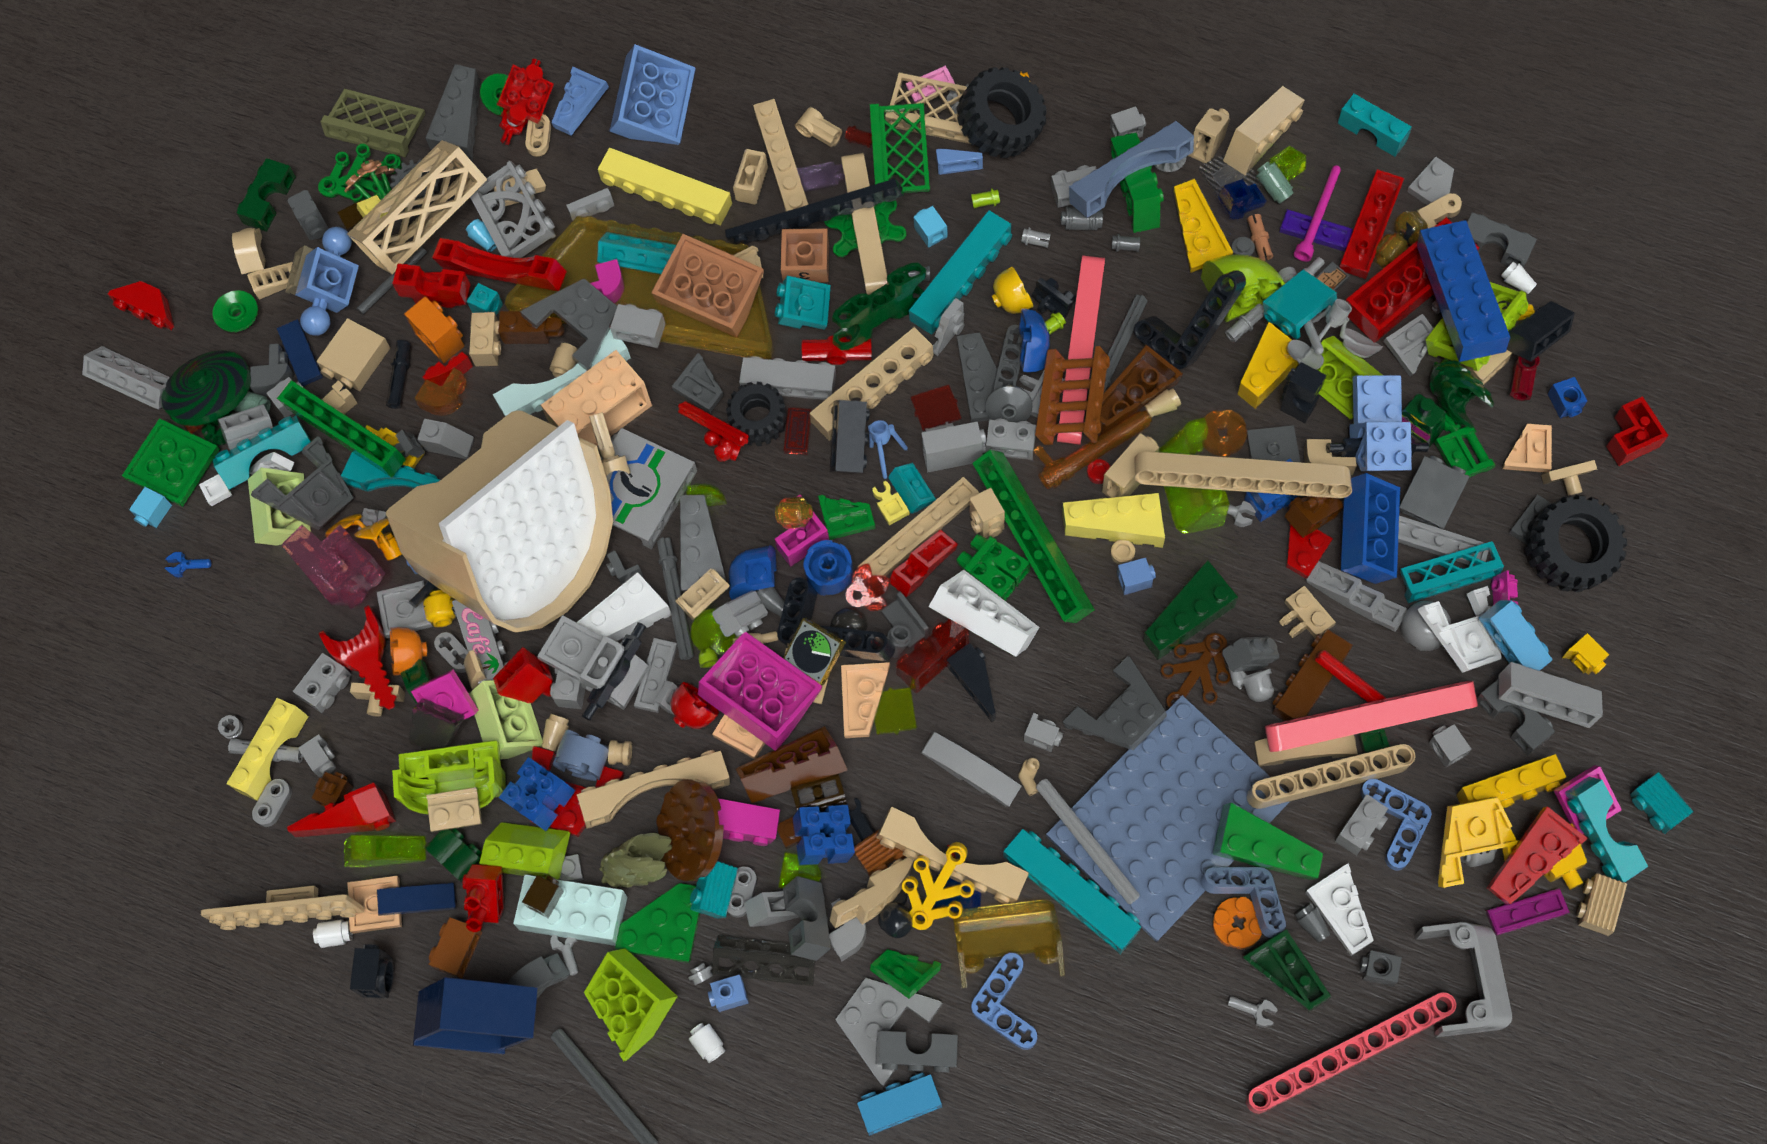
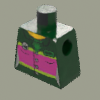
M1417 393L1402 409V422H1411V435L1421 442H1428L1429 447H1431L1444 431L1446 412L1438 407L1432 399L1425 398Z

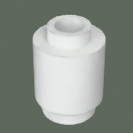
M343 919L321 922L317 924V928L313 929L315 944L319 943L321 948L344 945L347 941H352L353 938L349 928V921H344Z
M701 1023L690 1031L692 1036L689 1038V1041L701 1058L706 1059L708 1063H711L725 1052L723 1048L724 1043L710 1024L704 1026Z

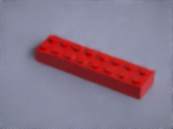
M1377 169L1340 264V268L1344 272L1363 279L1367 278L1403 184V177Z

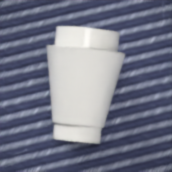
M1512 262L1501 275L1505 279L1504 282L1526 292V294H1529L1537 285L1520 263L1517 265L1515 262Z

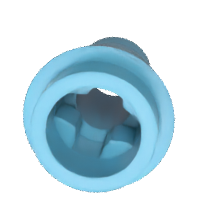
M476 219L467 226L468 237L490 253L497 248L483 221Z

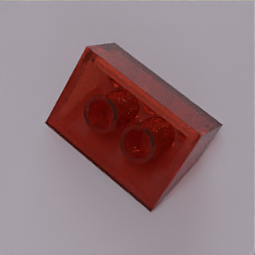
M950 619L944 624L940 622L932 630V635L927 639L922 638L915 645L913 652L909 655H903L897 661L896 674L915 694L920 692L947 667V659L969 644V631L965 627Z

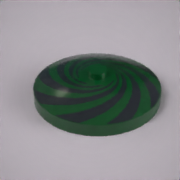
M212 351L194 357L180 366L166 382V388L161 396L162 406L168 416L174 422L181 425L198 426L220 419L238 406L246 396L251 385L250 368L240 355L231 351Z

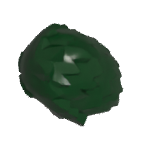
M1445 358L1441 363L1434 362L1429 388L1437 396L1439 406L1449 413L1456 423L1473 428V423L1466 415L1465 407L1467 403L1477 396L1490 407H1493L1494 402L1491 393L1483 386L1479 379L1471 375V371L1461 366L1459 361H1448Z

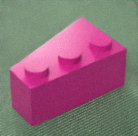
M718 799L721 806V811H718L719 825H724L723 839L737 842L750 841L758 846H767L776 839L780 810Z

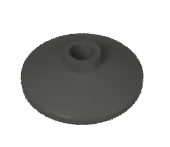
M1012 385L1001 386L992 391L986 400L985 406L990 420L1001 418L1015 423L1026 421L1030 417L1033 408L1029 394L1022 388ZM1006 409H1012L1013 411L1007 412V411H1005V410H1006Z

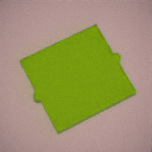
M889 688L888 691L882 692L875 716L877 735L889 733L898 735L902 731L917 729L911 688L897 690Z

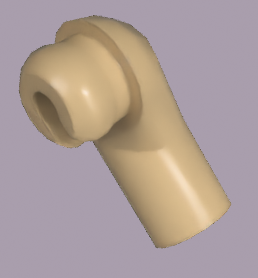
M1029 758L1024 761L1018 775L1028 796L1039 792L1034 781V777L1040 767V763L1036 758Z

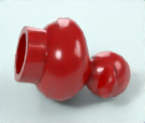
M708 431L704 435V442L708 446L718 445L714 449V455L718 461L724 462L729 459L736 461L741 446L724 437H720L713 431Z

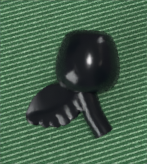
M903 889L891 904L882 909L878 916V924L881 929L893 938L906 936L913 925L911 915L904 906L908 893L904 892Z

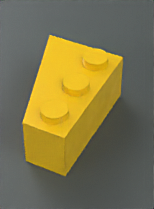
M1270 322L1241 380L1237 394L1255 409L1288 376L1290 370L1299 365L1298 361L1293 359L1287 351V345L1292 339Z

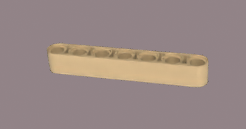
M864 154L842 156L841 160L847 193L870 186ZM874 207L858 209L851 213L866 294L868 295L887 284V272Z
M1400 744L1257 781L1248 791L1247 801L1253 808L1262 809L1363 783L1369 779H1379L1402 773L1414 762L1415 752L1409 745ZM1396 755H1401L1405 759V763L1400 762ZM1373 760L1378 761L1382 765V769L1377 768L1373 764ZM1350 766L1355 767L1359 771V775L1352 773ZM1326 772L1332 773L1336 781L1330 780ZM1303 778L1309 779L1313 787L1305 785ZM1279 784L1286 785L1289 789V793L1283 792L1280 789ZM1255 790L1262 791L1266 799L1259 798Z

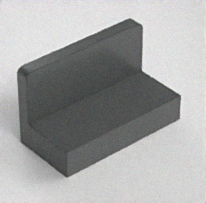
M900 591L896 594L897 600L881 610V614L892 628L902 625L909 629L912 638L907 648L911 650L929 637V628Z

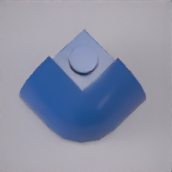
M1021 309L1019 332L1022 338L1020 364L1023 372H1036L1045 368L1047 350H1049L1050 346L1049 331L1043 317L1034 310Z
M772 545L746 550L738 554L731 562L729 569V595L731 600L752 590L775 587L774 571H777L776 550Z

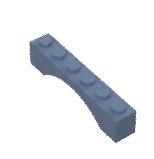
M1177 121L1164 127L1156 134L1146 138L1143 142L1128 149L1125 153L1110 160L1107 164L1069 186L1070 204L1086 218L1090 217L1105 207L1111 191L1129 174L1151 165L1177 163L1193 153L1194 135Z

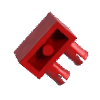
M472 864L468 874H464L463 889H466L467 893L464 900V910L468 911L466 928L471 932H478L481 930L483 922L498 923L504 911L502 866Z

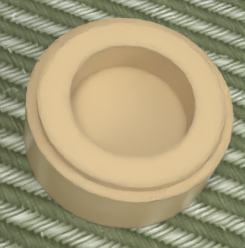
M1118 540L1112 545L1111 557L1117 564L1128 563L1134 559L1135 547L1130 541Z

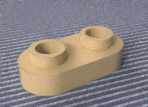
M542 114L538 124L528 120L525 145L529 154L536 157L544 155L549 149L551 123L544 114Z

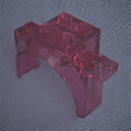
M301 525L282 543L283 549L332 606H347L352 610L364 601L368 591L372 587L377 586L386 574L374 557L354 541L341 525L323 542Z

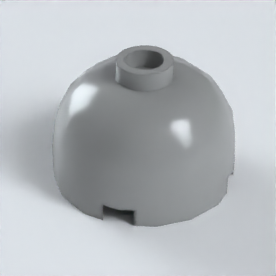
M1420 601L1413 604L1406 611L1400 624L1404 640L1420 651H1432L1442 646L1418 611V608L1434 603L1433 601ZM1442 607L1447 621L1451 625V618L1447 610Z

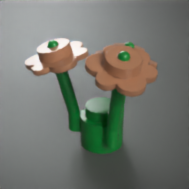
M378 160L365 161L361 164L362 168L357 171L360 174L358 177L355 174L348 177L345 183L347 187L344 191L347 192L354 186L366 199L371 198L357 183L364 174L370 173V178L373 179L379 190L375 195L382 200L391 191L386 175L393 173L394 168L388 169L387 166H381L382 164ZM379 177L382 178L385 189H383L381 183L379 182Z

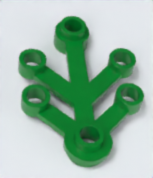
M360 144L357 146V156L348 174L343 177L340 176L344 167L350 164V158L346 152L336 154L335 160L337 163L330 176L321 179L318 184L319 192L324 197L334 198L340 195L351 199L354 203L365 199L356 188L345 192L344 186H346L345 183L349 176L355 174L358 177L360 175L357 171L362 168L361 164L371 155L368 145ZM366 149L365 153H360L361 150ZM396 154L386 155L381 162V166H387L388 169L394 168V172L391 174H396V168L402 169V162ZM346 157L344 161H340L341 158ZM370 173L364 174L357 183L362 188L372 191L373 194L378 193L379 190H375L376 185L374 181L364 179L371 176ZM379 180L383 189H385L383 182ZM356 194H361L359 198H354Z

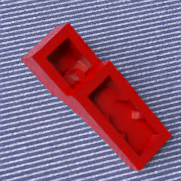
M939 530L911 552L909 559L893 570L889 583L899 592L901 591L905 597L909 596L922 585L923 581L938 565L956 550L958 544L942 530Z

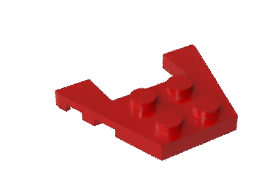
M533 746L532 760L547 771H550L556 755L555 752ZM604 766L601 777L597 780L595 787L606 786L605 784L608 781L614 779L621 781L625 774L622 771ZM565 782L575 792L564 807L559 804L555 809L554 813L558 816L549 829L569 831L570 835L579 837L586 828L577 794L581 793L585 787Z

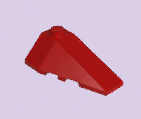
M371 783L344 795L345 801L338 804L330 803L325 806L323 813L310 814L288 826L287 829L294 837L381 831L388 828L396 820L387 795L375 783Z

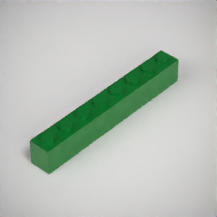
M994 450L987 451L972 463L986 488L993 490L1004 509L1006 523L1062 620L1070 623L1079 622L1095 610L1004 453Z

